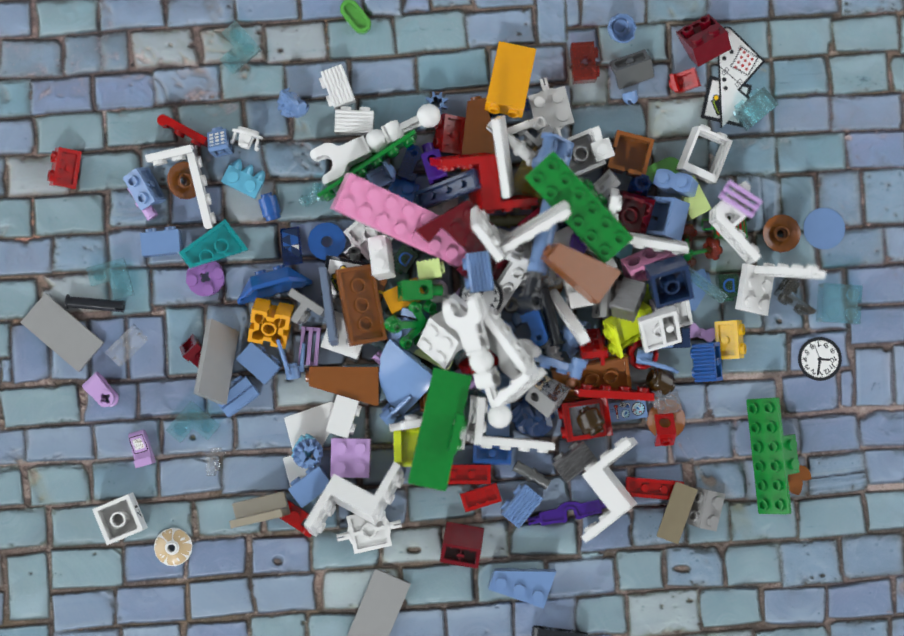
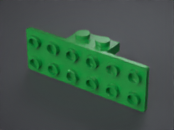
M412 130L381 152L372 153L373 156L352 166L349 169V173L362 179L365 178L369 170L378 168L387 158L393 159L400 154L399 150L406 147L407 149L414 145L417 139L416 131ZM345 176L317 194L321 201L326 200L328 202L336 197L335 193L338 192Z
M554 151L525 176V179L551 207L562 201L568 202L571 215L564 221L602 263H607L633 240V236L607 209L609 206L607 198L602 193L598 194L593 189L595 186L588 178L586 180L583 177L579 179Z
M438 368L433 369L409 473V484L446 491L454 454L457 453V450L460 451L462 447L461 431H465L467 420L464 419L465 415L463 414L472 379L471 376Z
M778 397L747 399L758 513L791 514L788 475L800 473L796 434L783 435L780 400Z

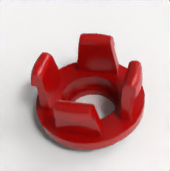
M641 339L627 347L626 354L628 362L632 367L642 370L651 367L636 363L634 352L638 347H643ZM657 350L651 351L653 352L652 361L657 362L659 352Z

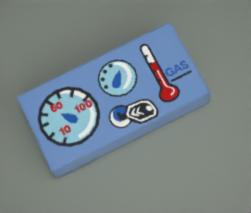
M644 400L608 403L611 423L648 417L646 401Z

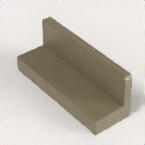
M675 482L656 534L657 537L679 544L698 489Z
M285 491L233 503L232 506L236 519L229 521L232 529L290 514Z

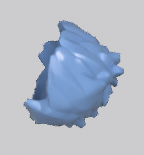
M290 88L281 90L277 100V108L279 111L282 110L280 114L288 118H300L306 115L309 110V104L302 100L300 96H297V93L289 92Z
M579 320L584 329H590L591 324L589 322ZM564 325L562 326L563 330L560 331L562 340L565 341L562 351H566L568 358H571L579 351V343L568 327Z

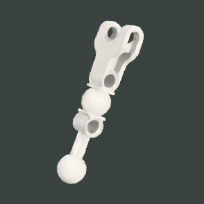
M424 104L419 108L416 116L400 124L398 120H393L381 126L382 130H371L365 138L361 136L340 146L333 143H324L314 148L310 152L312 160L319 162L329 159L333 163L332 169L322 177L324 186H330L345 176L346 173H349V169L352 166L373 156L372 153L381 152L387 148L388 144H393L405 136L406 133L420 126L426 128L435 127L441 118L440 110L433 104Z
M433 279L432 284L443 285V296H433L431 301L434 303H444L450 297L448 286L440 279ZM483 322L489 341V349L498 356L500 370L511 379L518 375L521 376V371L485 322ZM517 339L523 344V349L532 358L539 357L542 353L541 349L531 340Z
M480 293L472 294L467 300L468 312L461 309L457 300H445L442 305L445 321L458 332L466 355L470 356L469 364L472 370L475 371L473 376L475 377L476 387L479 390L485 389L491 407L487 413V419L493 427L504 428L509 425L512 413L506 405L497 407L493 402L498 397L496 387L500 385L501 378L497 367L493 366L494 357L488 351L490 346L483 324L488 310L484 298Z

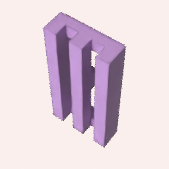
M728 180L718 198L750 218H753L758 207L763 202L731 180ZM729 186L738 191L739 193H741L742 195L746 196L756 204H752L751 202L744 199L737 193L733 192L729 189ZM728 193L729 195L736 198L743 204L747 205L752 209L751 212L742 207L741 205H739L738 203L734 202L724 194Z
M302 326L298 364L300 365L302 343L305 342L306 331H309L307 357L304 365L318 366L321 328ZM313 331H316L314 362H310Z

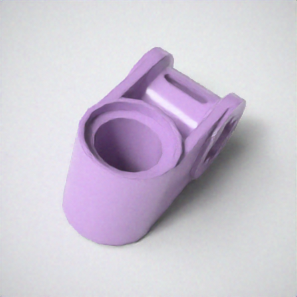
M95 372L82 385L83 389L101 407H113L119 401L117 392L98 372ZM106 395H110V397L108 398L110 402H106Z

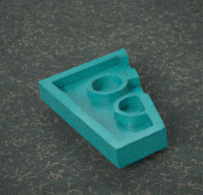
M224 219L178 254L187 266L192 269L248 251L249 249L226 219Z

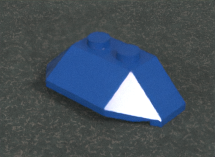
M284 264L273 267V271L266 272V270L254 272L255 276L249 278L237 299V303L239 305L255 301L256 297L268 298L290 292L291 289L297 290L314 285V282L290 267H285Z

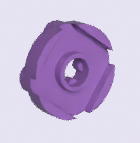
M216 261L192 269L188 268L186 283L190 290L199 296L214 295L224 286L225 276L223 268ZM208 272V277L211 279L203 283L201 275Z

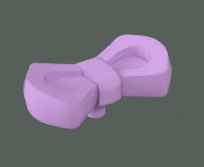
M696 323L688 327L690 328V338L698 337L704 339L707 343L715 339L713 327L705 330L699 328Z

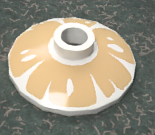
M169 528L161 532L156 538L154 551L160 562L167 566H177L189 559L193 545L191 538L185 531L179 528ZM170 544L175 546L174 551L169 550Z

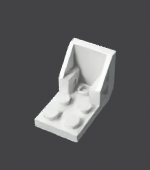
M746 181L739 184L740 187L750 192L751 186ZM735 189L732 190L733 192L737 193L738 195L749 201V198H747L746 196L742 195ZM729 194L726 195L734 202L738 203L745 209H748L747 205L743 204L742 202H740L739 200H737ZM721 200L709 211V223L747 264L756 262L762 257L759 254L760 250L755 244H750L745 239L747 236L741 229L735 228L747 216Z

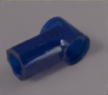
M642 174L636 178L632 177L627 191L647 196L652 183L649 180V176Z

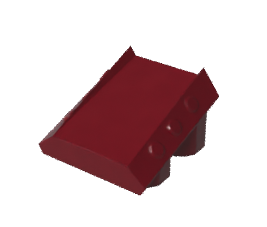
M619 190V195H622L621 210L616 211V214H619L618 221L628 232L646 235L656 200L652 197Z

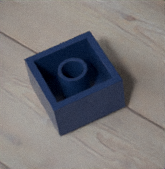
M682 255L644 265L650 297L656 309L694 299L689 266Z

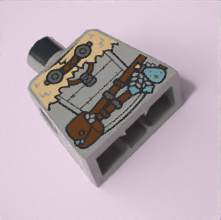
M545 375L529 389L525 399L549 418L563 403L570 388Z

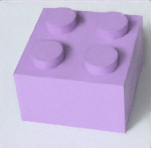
M331 438L330 477L335 474L345 478H370L371 438Z

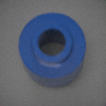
M272 192L260 195L261 199L258 202L263 218H266L267 222L281 218V208L277 196L272 195Z

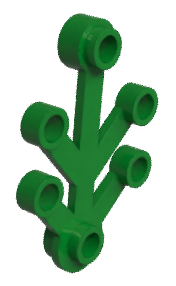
M431 300L426 301L423 309L429 313L430 317L437 314L436 303ZM412 301L409 305V311L415 315L417 320L401 321L395 316H390L384 323L385 329L391 333H398L401 329L413 328L399 341V345L405 350L412 346L413 339L414 344L417 345L421 337L418 334L425 328L429 320L423 315L421 311L422 305L417 301Z

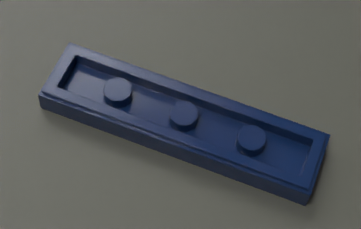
M473 168L414 192L416 205L429 209L480 189L478 169Z

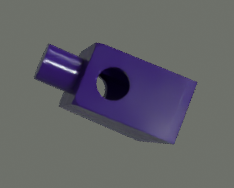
M432 142L423 144L422 149L424 153L421 154V159L429 185L431 186L448 179L446 171L437 170V167L430 166L431 157H441L440 150L434 149Z

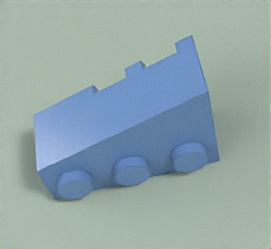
M494 568L488 584V590L544 609L556 570Z

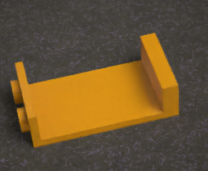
M499 41L485 111H489L492 114H505L511 118H522L536 53L535 48Z

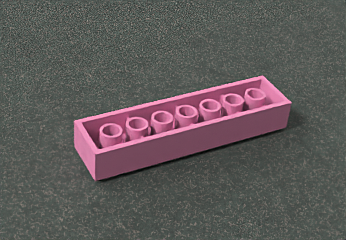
M346 173L330 209L429 256L438 258L440 261H444V263L455 268L462 264V259L465 258L467 252L442 228L429 243L414 231L439 215L352 173Z

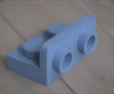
M149 166L135 168L123 177L140 210H145L151 205L160 204L167 200Z

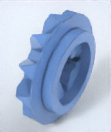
M314 439L300 441L293 450L295 463L305 469L314 468L316 464L320 463L322 456H324L323 447ZM303 451L311 452L313 458H306V455Z

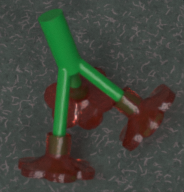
M686 224L681 241L688 243L689 252L688 254L683 253V257L691 272L693 266L697 263L693 255L704 253L707 259L715 261L720 258L723 248L720 246L719 239L708 237L706 243L703 244V249L691 250L689 242L697 235V230L692 224Z

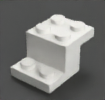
M455 293L450 295L449 299L457 300L461 309L468 312L467 302ZM443 310L429 318L416 345L444 369L450 367L456 353L464 349L458 332L446 323Z
M652 299L649 300L653 313L637 318L644 352H651L682 342L680 328L693 324L689 300L656 309Z

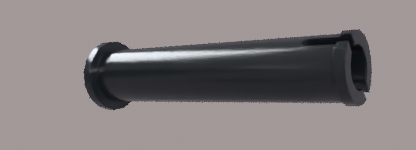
M549 287L542 288L541 295L544 300L542 310L551 340L550 347L564 344L565 341L562 340Z
M67 294L65 297V309L79 308L124 313L125 301L71 297Z

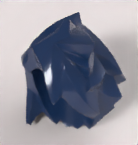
M525 397L521 402L512 403V421L516 431L525 435L529 434L532 437L544 436L553 428L552 420L555 417L554 413L547 418L526 401Z

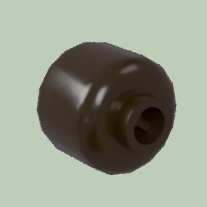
M662 368L651 370L646 377V384L649 390L661 396L672 392L676 382L674 381V375Z
M586 406L579 410L580 414L577 416L576 422L584 434L593 436L604 429L605 420L598 408Z

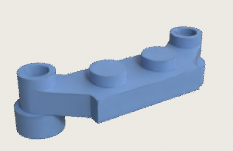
M542 354L539 357L533 358L534 361L539 362L538 366L550 369V366L556 368V372L567 375L568 371L570 372L569 376L576 379L581 378L583 369H586L588 362L572 357L571 363H567Z

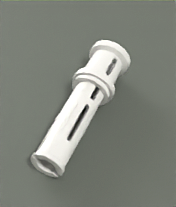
M491 120V121L488 123L486 129L493 134V127H492V120ZM507 131L509 147L513 150L514 155L520 156L527 162L526 165L531 166L533 158L538 155V151L532 150L527 146V142L520 141Z

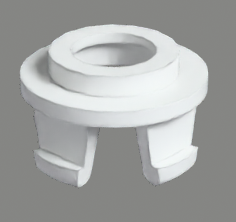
M238 126L237 129L232 128L234 133L232 140L229 141L230 144H234L237 134H239L238 146L249 150L255 138L254 150L259 151L258 145L260 140H263V137L259 136L258 131Z

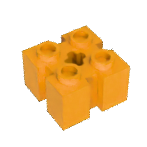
M256 297L251 311L248 342L263 344L264 341L271 342L270 346L278 347L276 340L279 339L283 349H286L290 337V319L293 316L294 305L279 302L278 306L272 305V300Z

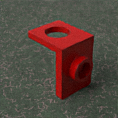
M673 413L655 414V446L674 445L677 433ZM661 419H668L670 426L667 428L662 427L659 424Z

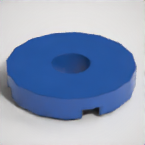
M321 223L311 230L308 237V246L316 258L326 261V255L339 257L346 247V237L337 225ZM326 236L332 238V245L329 247L322 245V239Z

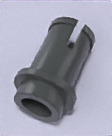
M352 247L348 250L350 260L363 262L361 250L358 247Z

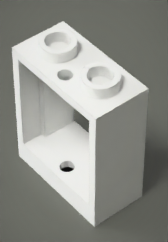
M700 124V126L692 127L676 170L690 176L694 175L696 179L707 184H716L733 141L728 139L726 134L712 132L710 127ZM698 135L719 144L709 172L688 163Z

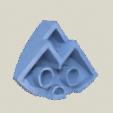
M390 338L380 357L379 381L387 401L393 408L398 406L409 395L412 396L397 411L399 414L404 415L428 390L433 370L421 363V359L402 348Z

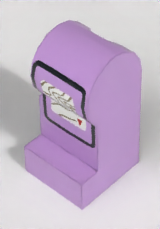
M143 429L129 433L128 437L135 460V468L156 463L146 431Z

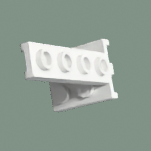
M186 145L145 155L147 163H153V166L168 164L167 160L170 159L175 162L186 160L187 156L203 225L206 229L215 227L214 224L217 223L215 213L210 210L209 205H212L210 194L206 193L207 179L205 174L202 175L200 167H203L201 156H197V147Z
M611 188L607 209L617 220H619V214H616V211L621 210L622 195H619V189ZM629 232L633 236V240L628 244H633L635 248L644 249V247H650L656 252L667 250L672 251L671 253L674 255H683V253L688 254L689 252L688 243L685 241Z
M562 201L503 237L499 236L500 233L497 227L490 224L484 210L481 211L478 206L470 209L471 228L494 259L499 262L504 259V253L515 250L521 243L532 240L538 233L545 232L555 223L566 220L571 215L570 205L567 201Z
M498 229L500 237L509 233V231L504 229ZM531 240L521 243L513 251L504 253L505 259L510 262L496 281L503 293V302L498 311L499 313H501L527 274L533 245Z
M763 263V266L742 264L735 309L768 316L774 277L822 280L825 278L826 272L818 270L819 266L806 265V268H804L803 265L792 264L791 267L781 263H777V267L771 263Z
M492 306L487 307L488 312L484 322L522 373L521 376L518 375L510 381L511 385L508 388L504 387L497 393L498 397L493 402L497 407L517 401L541 380L547 372L543 367L537 368L534 359L523 349V344L515 338L511 328L504 323L500 313Z
M470 395L466 441L488 449H492V445L500 446L499 449L511 450V447H518V451L530 452V448L537 449L539 453H548L549 450H555V444L547 440L483 435L486 432L484 416L488 412V402H486L484 397Z

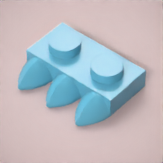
M237 159L228 166L221 182L256 200L265 182V172L262 170L253 177V165H248L241 171L242 161Z

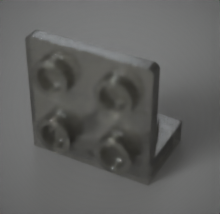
M784 277L773 294L778 297L777 301L783 305H791L794 307L793 311L801 316L804 314H815L816 309L791 294L792 292L795 293L799 288L800 278Z

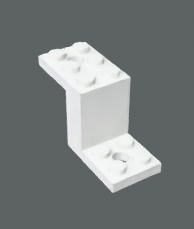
M634 437L620 439L614 444L616 447L614 450L605 451L599 456L601 459L599 462H592L584 468L586 472L582 476L609 509V511L599 517V523L595 521L584 529L585 534L581 537L585 542L595 538L637 504L609 468L610 465L638 444Z
M395 462L392 464L375 495L333 474L304 523L308 532L317 537L318 533L321 534L326 527L325 522L327 518L334 514L336 504L374 525L378 521L381 522L386 513L384 511L388 504L391 505L395 498L394 493L396 489L401 488L405 481L401 465Z

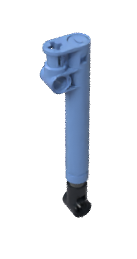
M541 133V138L543 139L542 146L538 151V155L532 160V168L534 169L552 151L569 167L574 143L554 133ZM542 199L539 215L552 208L544 199ZM557 223L552 225L549 230L542 231L534 237L529 259L530 263L527 268V272L530 275L526 278L523 293L517 299L518 306L522 310H540L543 306L544 300L541 292L544 281L542 276L547 274L548 267L540 258L543 255L544 248L554 241Z

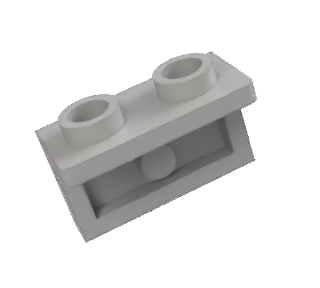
M548 125L541 133H554V129ZM526 132L524 134V141L527 142V146L534 151H539L543 142L541 133L535 139L530 133Z
M696 487L698 491L690 510L687 524L717 531L726 494Z

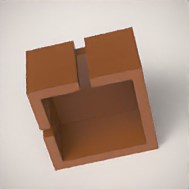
M617 130L612 142L615 156L608 158L605 170L608 171L610 169L619 174H623L626 171V176L643 179L646 175L655 139Z

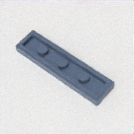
M324 266L319 267L328 341L331 346H337L339 340L330 273L327 267Z

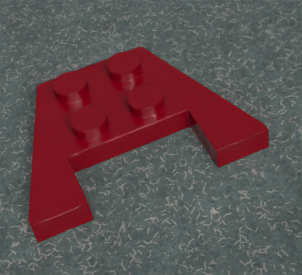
M469 200L463 201L414 230L429 243L442 228L467 253L486 250L485 245L471 228L470 209L475 206ZM461 264L456 270L464 278H468L467 270H463Z

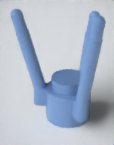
M277 339L276 342L284 365L286 380L300 378L301 372H305L306 343H302L300 365H297V362L288 363L281 342Z
M670 345L660 349L672 348L674 345ZM638 348L636 363L662 368L676 374L679 373L673 367L653 362V352L645 353L643 349Z
M409 395L395 408L390 407L391 405L388 402L381 409L383 412L379 416L389 426V424L398 423L400 420L405 419V415L416 413L420 410V406L399 416L400 414L397 411L412 398Z

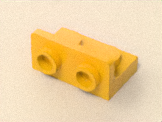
M742 320L714 322L715 341L720 342L721 360L744 358L747 348L746 344L743 343L745 325L742 324Z

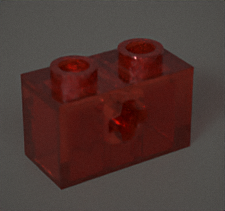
M594 41L570 44L572 85L595 83L597 77H600L599 66H596L595 58H598V47H594ZM583 59H586L587 67H584Z

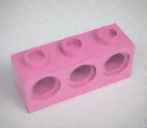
M648 247L620 259L626 278L644 282L647 281L644 265L678 255H674L671 253L672 251L667 250L656 252Z

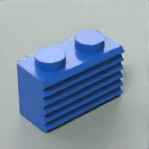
M720 342L692 344L690 355L694 363L692 368L694 381H722Z

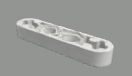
M557 289L550 290L554 309L579 345L582 346L590 342L587 332Z

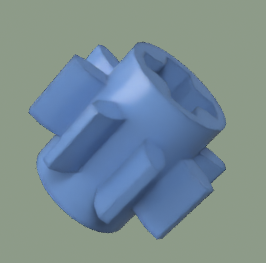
M432 92L431 98L426 97V101L430 102V104H434V100L441 102L440 107H438L441 114L443 109H448L444 105L448 98L443 99L442 92L439 95H435Z

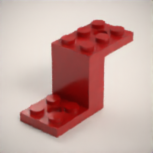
M482 152L430 158V166L437 167V170L451 171L454 170V166L455 168L468 170L478 169L481 188L469 193L470 202L474 206H478L481 211L484 210L486 214L495 213V210L510 212L513 211V208L528 210L531 209V206L538 205L537 197L525 194L513 195L510 198L500 197L499 170L496 154Z

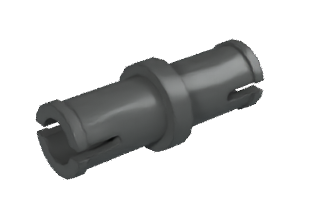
M519 460L516 461L512 468V471L525 477L526 481H532L545 490L551 482L550 478L537 472L536 468H531Z

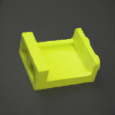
M642 301L634 322L612 316L602 321L604 326L603 333L608 341L607 348L612 355L615 354L620 359L623 358L622 350L641 339L637 318L652 314L651 306Z
M420 427L393 431L394 462L401 465V467H411Z

